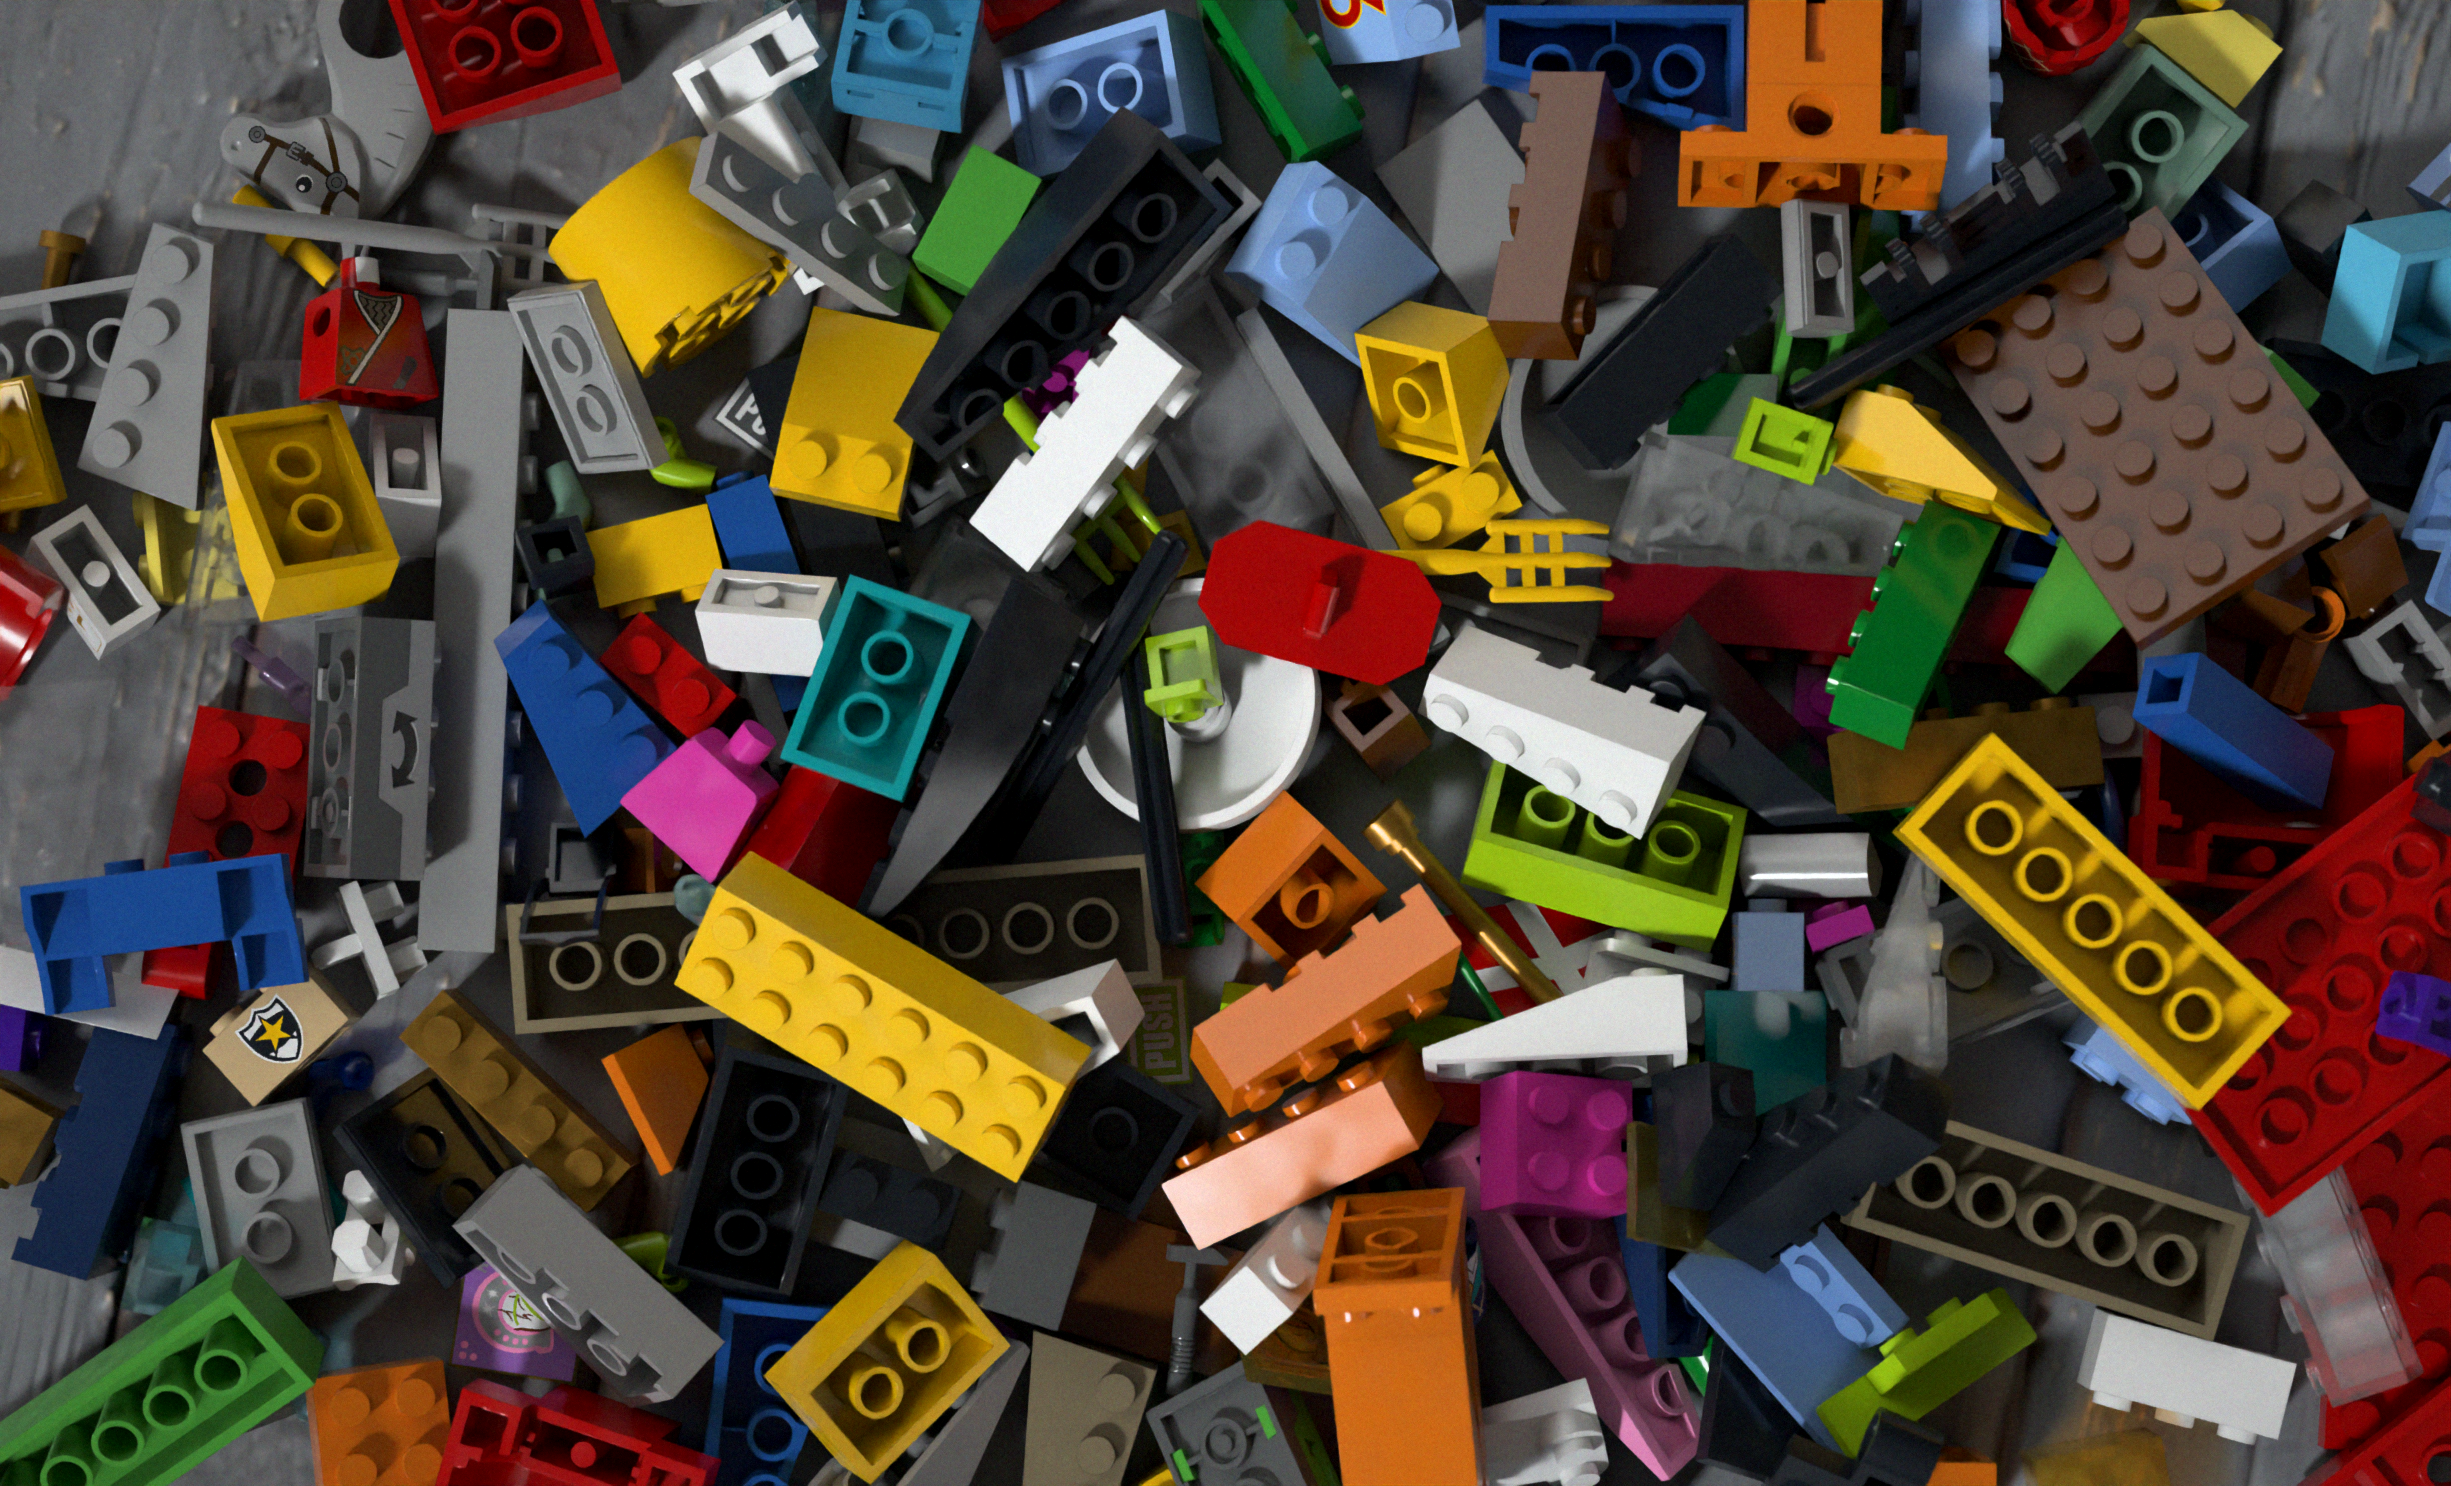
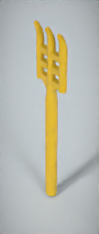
M1578 518L1489 520L1486 523V533L1490 536V539L1477 552L1457 549L1375 550L1415 561L1424 575H1457L1478 572L1493 585L1489 591V598L1492 603L1612 601L1614 598L1613 592L1601 588L1582 585L1565 586L1564 568L1610 567L1612 565V560L1605 556L1585 552H1563L1562 535L1609 533V525L1592 520ZM1519 535L1520 553H1505L1504 536ZM1533 535H1548L1549 552L1534 553ZM1550 568L1551 586H1536L1535 569ZM1506 569H1521L1522 586L1507 587Z

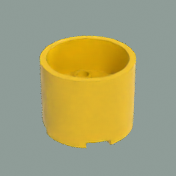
M692 136L672 143L622 173L587 201L562 226L551 241L548 249V254L571 284L597 281L628 358L644 379H647L656 372L653 368L654 365L661 362L666 370L670 372L694 359L743 324L741 318L759 303L760 297L757 295L764 289L769 296L776 294L787 283L797 268V265L689 193L701 140L703 139L701 136Z

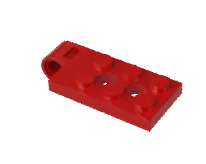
M198 705L163 868L170 867L169 855L187 852L209 851L210 862L288 853L294 892L305 844L310 724ZM250 763L263 765L267 773V781L264 788L252 796L239 795L234 788V777L237 771L242 766ZM235 825L250 827L254 837L250 851L240 858L225 857L220 846L221 838L225 831ZM223 941L144 951L141 983L179 989L178 996L209 1001L216 991L221 974L224 951Z

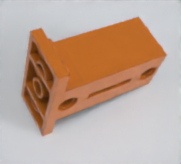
M1747 0L1744 132H1733L1732 129L1723 125H1704L1696 128L1694 131H1681L1678 207L1780 208L1782 203L1799 198L1849 203V210L1937 211L1947 163V135H1931L1929 131L1921 128H1904L1895 131L1893 134H1880L1882 0Z
M1465 1187L1335 1196L1313 1286L1315 1315H1324L1343 1486H1490L1464 1235L1468 1214Z

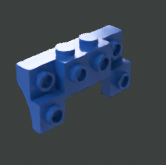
M209 851L187 852L169 855V868L145 871L144 859L104 863L105 876L20 886L23 923L38 968L45 1016L116 1007L110 955L232 940L240 991L310 982L302 918L296 917L289 854L279 853L210 862Z

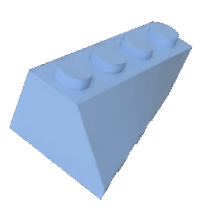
M1902 0V25L1912 26L1911 51H1903L1900 65L1901 89H1910V114L1901 115L1899 130L1904 128H1921L1929 131L1931 135H1947V163L1937 211L1899 210V215H1908V233H1923L1919 220L1930 212L1943 224L1947 221L1944 215L1989 182L1993 186L1997 184L1999 176L1994 166L2005 158L2004 138L1991 135V123H1997L1999 119L2000 108L2003 103V79H2001L1999 72H1989V59H1998L2002 47L2000 0Z

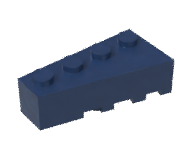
M167 1017L157 1040L103 1027H94L74 1082L75 1092L84 1094L80 1106L71 1105L64 1117L61 1118L53 1143L56 1145V1153L62 1155L59 1165L51 1169L45 1182L39 1180L30 1204L32 1208L37 1209L38 1216H40L32 1240L18 1237L11 1260L85 1281L121 1270L123 1262L129 1263L132 1260L141 1235V1227L134 1225L141 1200L145 1202L149 1200L158 1178L159 1165L152 1163L158 1140H165L168 1137L176 1117L177 1104L170 1101L177 1077L183 1078L186 1075L193 1059L195 1042L188 1040L192 1024Z

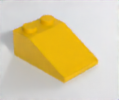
M814 306L782 423L769 484L773 494L900 521L917 443L893 420L924 362L940 338V332Z
M1878 384L1875 393L1856 388L1848 392L1833 435L1834 438L1838 439V447L1832 463L1833 466L1882 496L1925 506L1929 499L1988 522L2045 536L2049 535L2052 523L1961 436L1941 424L1942 414L1940 412L1913 403L1915 397L1913 394L1890 385Z
M337 400L213 418L211 430L239 565L260 621L267 622L385 601L399 564L400 556Z

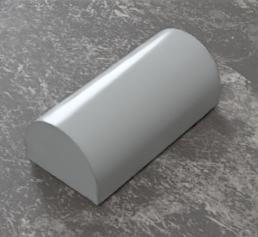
M1799 198L1782 203L1780 209L1786 335L1815 338L1854 332L1849 203Z
M1867 832L1742 836L1739 874L1742 891L1747 899L1877 897L1879 894L1883 867L1871 836Z

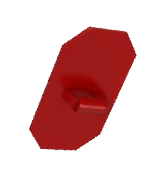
M1260 519L1215 540L1198 600L1199 607L1225 645L1378 686L1424 665L1442 604L1415 561Z

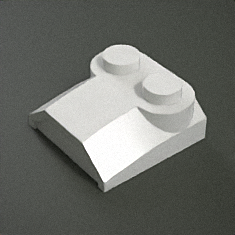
M1586 1378L1482 1409L1490 1486H1517L1547 1481L1552 1486H1594L1599 1482L1600 1474L1609 1465L1603 1433Z

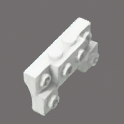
M793 0L742 27L736 35L686 60L672 73L709 135L719 130L791 181L806 173H814L821 176L834 193L836 201L835 211L890 248L916 235L925 223L894 167L853 188L849 187L791 88L790 81L819 67L829 56L797 0ZM797 266L793 273V277L804 295L825 285L799 266Z

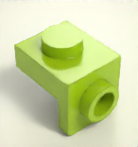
M1751 396L1730 458L1812 486L1817 473L1826 476L1830 470L1837 451L1838 439L1830 436L1834 426L1831 422Z
M1207 625L1145 638L1152 689L1144 691L1146 706L1162 718L1166 717L1169 722H1188L1202 718L1207 708L1224 705L1214 633Z

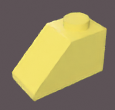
M2233 9L2142 19L2122 41L2130 49L2136 43L2151 45L2231 111L2239 105L2283 50L2272 41L2274 34L2265 23L2250 14H2243L2241 16Z

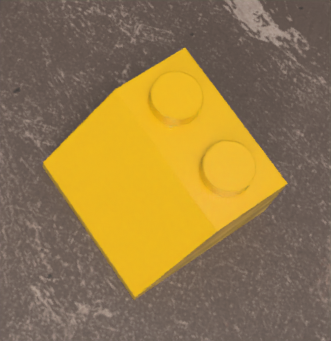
M1406 300L1355 331L1354 336L1379 446L1469 469L1478 464L1510 378L1507 360L1487 322V317Z

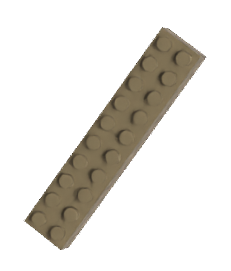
M1144 854L940 870L909 904L883 926L1000 995L1114 959L1118 960L1130 985L1164 982L1161 943L1155 937ZM717 888L610 897L605 911L600 941L577 942L565 948H555L545 944L520 945L519 930L525 904L506 905L515 1035L729 1018L726 1014L674 985ZM597 898L537 903L529 934L592 930Z

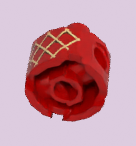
M2000 0L2001 48L2021 68L2029 70L2036 77L2045 79L2054 76L2071 75L2091 66L2124 32L2129 19L2130 2L2132 0Z

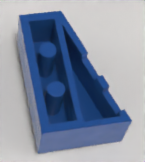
M540 598L496 637L493 642L586 838L622 806L619 801L627 792L679 747L670 731L611 670L598 660L599 657Z

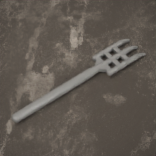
M209 200L197 201L192 210L194 221L201 226L431 254H458L471 269V273L467 278H479L481 250L487 249L493 251L496 257H501L500 292L517 294L523 290L565 285L542 281L544 262L556 264L548 254L549 247H545L546 228L561 229L572 217L565 214L476 203L472 208L475 224L464 233L457 234L436 228ZM490 221L503 222L502 241L488 240ZM518 224L532 226L530 245L517 243ZM515 259L529 261L528 279L514 278Z

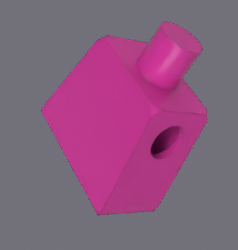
M745 720L731 739L721 730L712 727L686 741L627 792L619 802L709 884H712L733 870V865L756 826L779 793L780 786L778 782L759 766L776 746V740L765 727L753 720Z

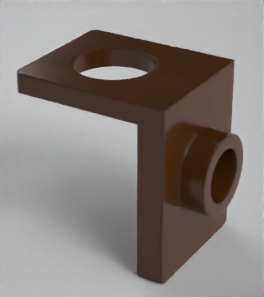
M648 828L616 829L617 872L619 873L618 892L662 893L697 890V872Z

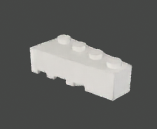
M1124 316L1120 317L1108 334L1118 342L1112 352L1106 350L1096 359L1091 358L1088 360L1074 379L1077 382L1074 390L1079 394L1074 403L1071 405L1068 401H1065L1048 414L1037 429L1033 439L1040 446L1033 457L1026 451L1016 457L969 521V523L1027 572H1040L1045 565L1053 570L1067 557L1077 542L1070 534L1086 515L1094 520L1107 508L1118 491L1111 484L1127 465L1135 470L1147 459L1159 441L1152 435L1168 415L1174 420L1179 418L1192 404L1200 391L1193 384L1202 372L1142 322Z
M1466 625L1429 673L1418 709L1419 714L1432 720L1439 728L1453 732L1488 752L1495 760L1514 767L1542 783L1551 792L1570 799L1598 815L1610 826L1620 828L1641 840L1676 790L1706 715V712L1684 705L1679 713L1656 705L1655 693L1631 685L1626 693L1596 683V672L1576 664H1572L1570 668L1563 669L1547 665L1540 651Z

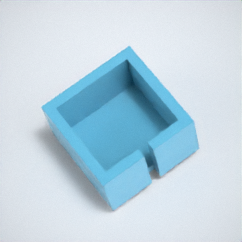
M2441 209L2347 225L2320 344L2371 374L2416 367L2418 360L2426 365L2451 360L2450 212Z

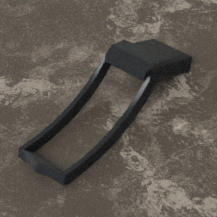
M605 820L586 838L578 822L551 823L549 868H546L545 878H537L529 889L519 930L520 945L545 944L555 948H565L577 942L600 941L608 900L611 894H614L619 889V873L616 866L615 831L617 827L615 820ZM548 892L549 897L598 895L592 930L529 934L537 902L543 893Z

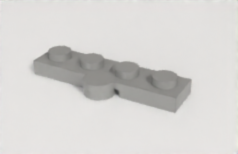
M719 130L701 140L689 188L690 194L876 319L887 321L900 314L911 262L836 212L834 193L821 176L814 173H806L791 181Z

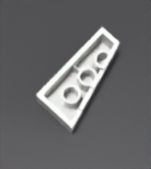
M1117 959L1002 995L1093 1048L1078 1079L1118 1054L1145 1016V1012ZM903 1118L931 1172L948 1163L953 1155L960 1152L955 1147Z

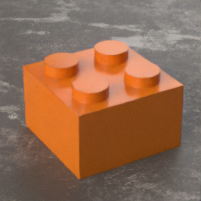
M1285 790L1268 805L1195 883L1224 913L1288 972L1296 965L1297 961L1316 949L1320 954L1327 956L1351 930L1350 927L1358 923L1388 891L1324 825Z
M431 1355L318 1372L315 1385L306 1390L316 1486H435L451 1429L444 1362L442 1359Z

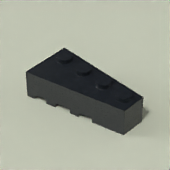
M1891 1052L1756 1116L1757 1135L1713 1210H1711L1704 1238L1764 1274L1780 1263L1781 1254L1777 1251L1790 1242L1801 1248L1817 1237L1818 1226L1815 1224L1833 1211L1843 1217L1861 1205V1199L1867 1194L1873 1182L1885 1188L1942 1147L1955 1089L1897 1053Z

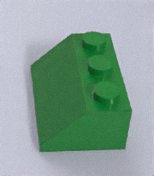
M1196 0L1197 20L1201 21L1205 34L1287 164L1318 161L1320 164H1323L1361 140L1363 127L1359 121L1366 117L1365 111L1347 84L1339 89L1337 88L1326 70V67L1333 62L1324 44L1314 31L1304 35L1292 16L1293 13L1299 10L1295 0Z

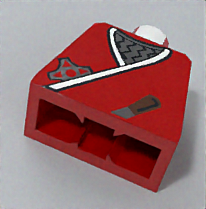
M352 257L342 260L340 262L342 287H338L310 300L305 308L299 385L300 400L319 403L337 400L339 405L403 412L438 397V383L421 308L417 299L413 295L380 291L377 259L371 257Z

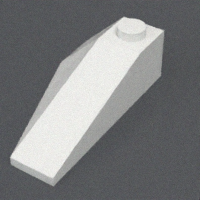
M1661 968L1637 969L1630 973V977L1613 978L1424 1047L1422 1050L1426 1081L1480 1084L1482 1081L1514 1071L1632 1081V1092L1652 1091L1651 1076L1687 1067L1683 974L1669 975L1667 970Z

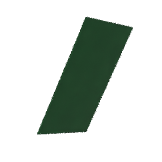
M1714 373L1703 381L1697 378L1681 394L1686 401L1681 409L1668 420L1667 435L1737 437L1751 396L1776 404L1779 375Z

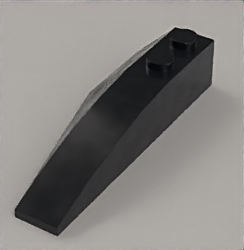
M1121 106L1039 198L994 255L959 305L930 352L893 422L937 462L941 461L1001 416L1005 410V402L1024 388L1028 387L1034 391L1053 376L1050 371L1053 366L1076 349L1082 353L1086 352L1103 339L1100 331L1121 315L1126 313L1132 317L1146 307L1229 214L1233 207L1161 129Z
M1013 578L1011 579L944 714V717L948 718L946 728L951 731L946 741L939 739L933 748L928 749L918 771L920 775L916 786L921 788V791L916 800L908 799L906 804L900 809L887 845L892 847V850L887 859L880 857L874 865L854 911L883 927L914 899L960 849L999 798L1032 745L1037 733L1040 732L1048 736L1054 727L1064 705V700L1056 697V694L1066 674L1077 678L1093 646V642L1085 639L1089 630L1085 620Z
M1689 613L1602 682L1601 685L1626 693L1631 685L1655 693L1656 705L1678 713L1684 705L1706 712L1684 771L1690 777L1735 806L1748 809L1747 813L1777 833H1869L1883 867L1881 887L1876 898L1892 908L1911 917L1952 889L1892 833L1900 822L1888 810L1837 814L1829 752Z

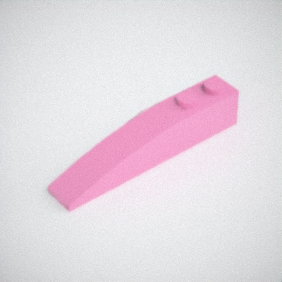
M1480 1124L1473 1126L1458 1135L1422 1165L1431 1189L1466 1188L1467 1216L1474 1219L1477 1226L1484 1272L1488 1280L1523 1328L1569 1383L1586 1378L1597 1415L1611 1431L1661 1481L1670 1480L1697 1454L1701 1422L1679 1366L1677 1364H1669L1667 1358H1648L1612 1217L1594 1221L1480 1212Z

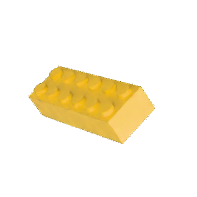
M1993 732L1983 736L1892 831L1894 835L2186 1108L2200 1110L2292 1013L2289 1008Z
M751 850L717 886L674 985L1015 1183L1018 1182L1044 1144L1093 1050L1092 1047Z

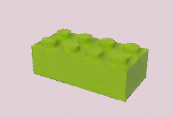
M1493 758L1484 783L1460 883L1709 954L1728 911L1748 809L1676 789L1641 840L1620 828L1610 826L1598 815L1570 799L1551 792L1542 783L1514 767Z

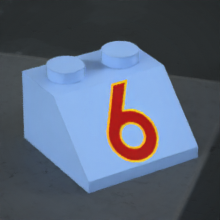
M1316 0L1325 48L1333 62L1330 66L1399 61L1461 47L1452 0Z

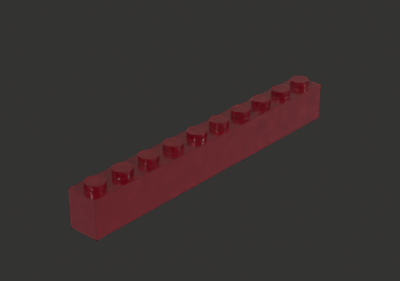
M1610 558L1612 565L1610 567H1601L1600 588L1613 592L1614 598L1612 601H1599L1596 638L1611 639V651L1639 653L1649 645V642H1653L1689 613L1723 648L1738 649V660L1776 663L1777 652L1802 654L1801 665L1833 667L1839 655L1851 657L1855 649L1848 646V641L1862 609L1871 613L1874 611L1877 603L1871 601L1870 598L1877 578ZM1981 586L1939 674L1945 673L1946 677H1968V666L1993 668L1994 680L2032 682V677L2004 652L2033 590ZM2207 610L2204 612L2207 657L2244 683L2247 638L2212 625L2210 611ZM2122 627L2066 686L2095 687L2096 676L2121 678L2120 689L2138 691L2136 645L2125 628Z

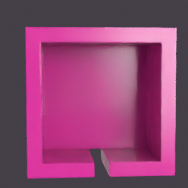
M1514 1071L1480 1082V1212L1594 1221L1633 1212V1153L1621 1152V1143L1633 1140L1632 1081Z

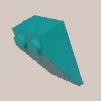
M850 574L780 758L904 803L919 774V768L928 749L933 748L948 719L944 717V714L983 637L984 631L972 616Z

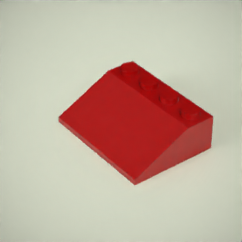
M388 0L435 135L562 110L623 90L620 73L594 0Z

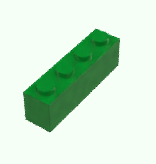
M1929 499L1917 523L1905 520L1892 556L1898 557L1899 560L1895 568L1886 564L1881 568L1870 598L1871 601L1877 603L1873 613L1864 609L1860 611L1848 641V646L1855 649L1850 659L1839 655L1830 673L1825 689L1826 693L1835 696L1829 718L1830 723L1904 750L1989 570L2001 526Z

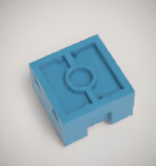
M847 0L831 79L834 111L961 134L969 96L968 77L973 53L977 54L984 19V0Z

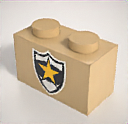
M311 961L307 962L310 982L258 988L263 994L246 1010L237 1005L225 1013L210 1028L215 1038L202 1051L253 1107L269 1104L362 1018L320 970L315 968Z

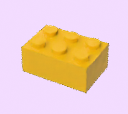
M904 1239L763 1376L843 1467L871 1485L1011 1345L936 1255Z

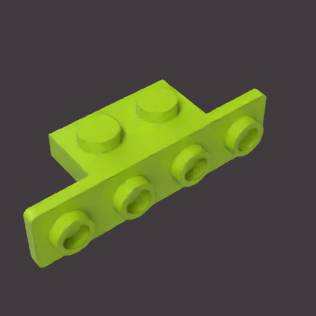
M1997 1287L1987 1294L1985 1292L1965 1306L1962 1305L1957 1296L1925 1317V1320L1931 1327L1929 1330L1917 1336L1910 1326L1879 1348L1886 1358L1885 1360L1817 1406V1415L1847 1457L1856 1460L1866 1428L1875 1411L1880 1406L1917 1421L2036 1340L2037 1335L2004 1288Z

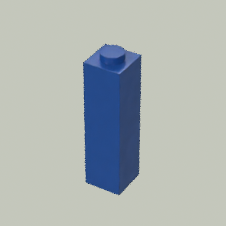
M749 469L718 480L716 483L719 491L706 495L705 498L731 570L806 575L780 500L769 487L770 478L766 474L755 478L753 470ZM769 674L783 713L787 715L796 714L810 677Z
M2201 652L2146 657L2132 715L2135 720L2267 813L2323 809L2335 750Z

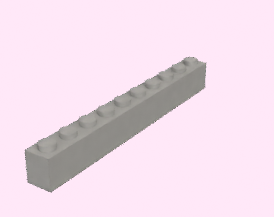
M448 309L440 464L442 501L437 528L433 621H436L435 636L439 638L441 643L442 658L438 672L433 675L432 701H435L438 707L439 723L436 735L430 740L429 765L435 771L436 789L434 797L427 807V830L432 835L433 854L429 866L425 868L424 881H420L417 950L505 952L506 940H509L506 905L516 904V902L508 901L509 876L518 875L521 848L519 838H511L512 812H520L522 809L524 784L522 774H514L515 748H524L527 720L525 711L517 710L518 694L493 640L528 610L533 603L530 583H523L524 565L516 546L515 530L535 525L533 519H526L527 494H536L539 476L537 456H529L530 430L538 431L540 428L542 404L540 393L532 392L534 366L510 311Z

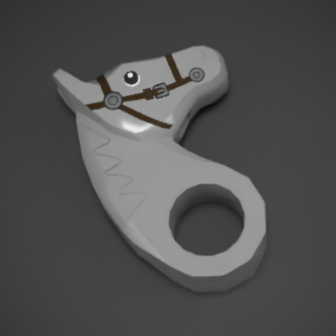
M321 0L316 11V20L332 94V110L328 114L307 117L294 122H276L261 114L242 112L235 115L222 131L219 142L222 158L240 174L294 211L379 221L413 182L438 136L434 133L406 50H402L395 56L377 59L365 57L355 49L352 37L354 20L362 7L372 0ZM341 243L342 260L352 257L370 256L371 246Z

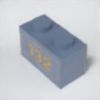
M1740 899V912H1727L1724 918V967L1730 969L1727 982L1723 983V988L1736 991L1804 992V913L1787 912V900Z

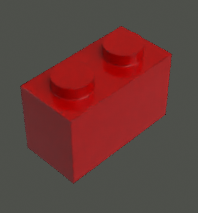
M642 611L636 615L598 659L688 739L712 727L720 730L746 700L714 670L709 669L706 663L652 616Z

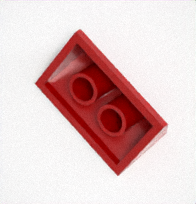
M793 764L780 786L778 795L756 826L733 865V869L751 850L854 910L874 865L880 857L887 859L892 850V847L888 846L887 842L900 809L906 804L908 799L916 800L921 791V788L916 786L920 774H918L903 803Z

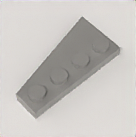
M153 223L76 468L190 510L201 511L204 510L206 487H202L203 459L204 456L208 455L210 428H206L208 390H212L214 364L210 363L212 330L217 327L222 244L164 223Z

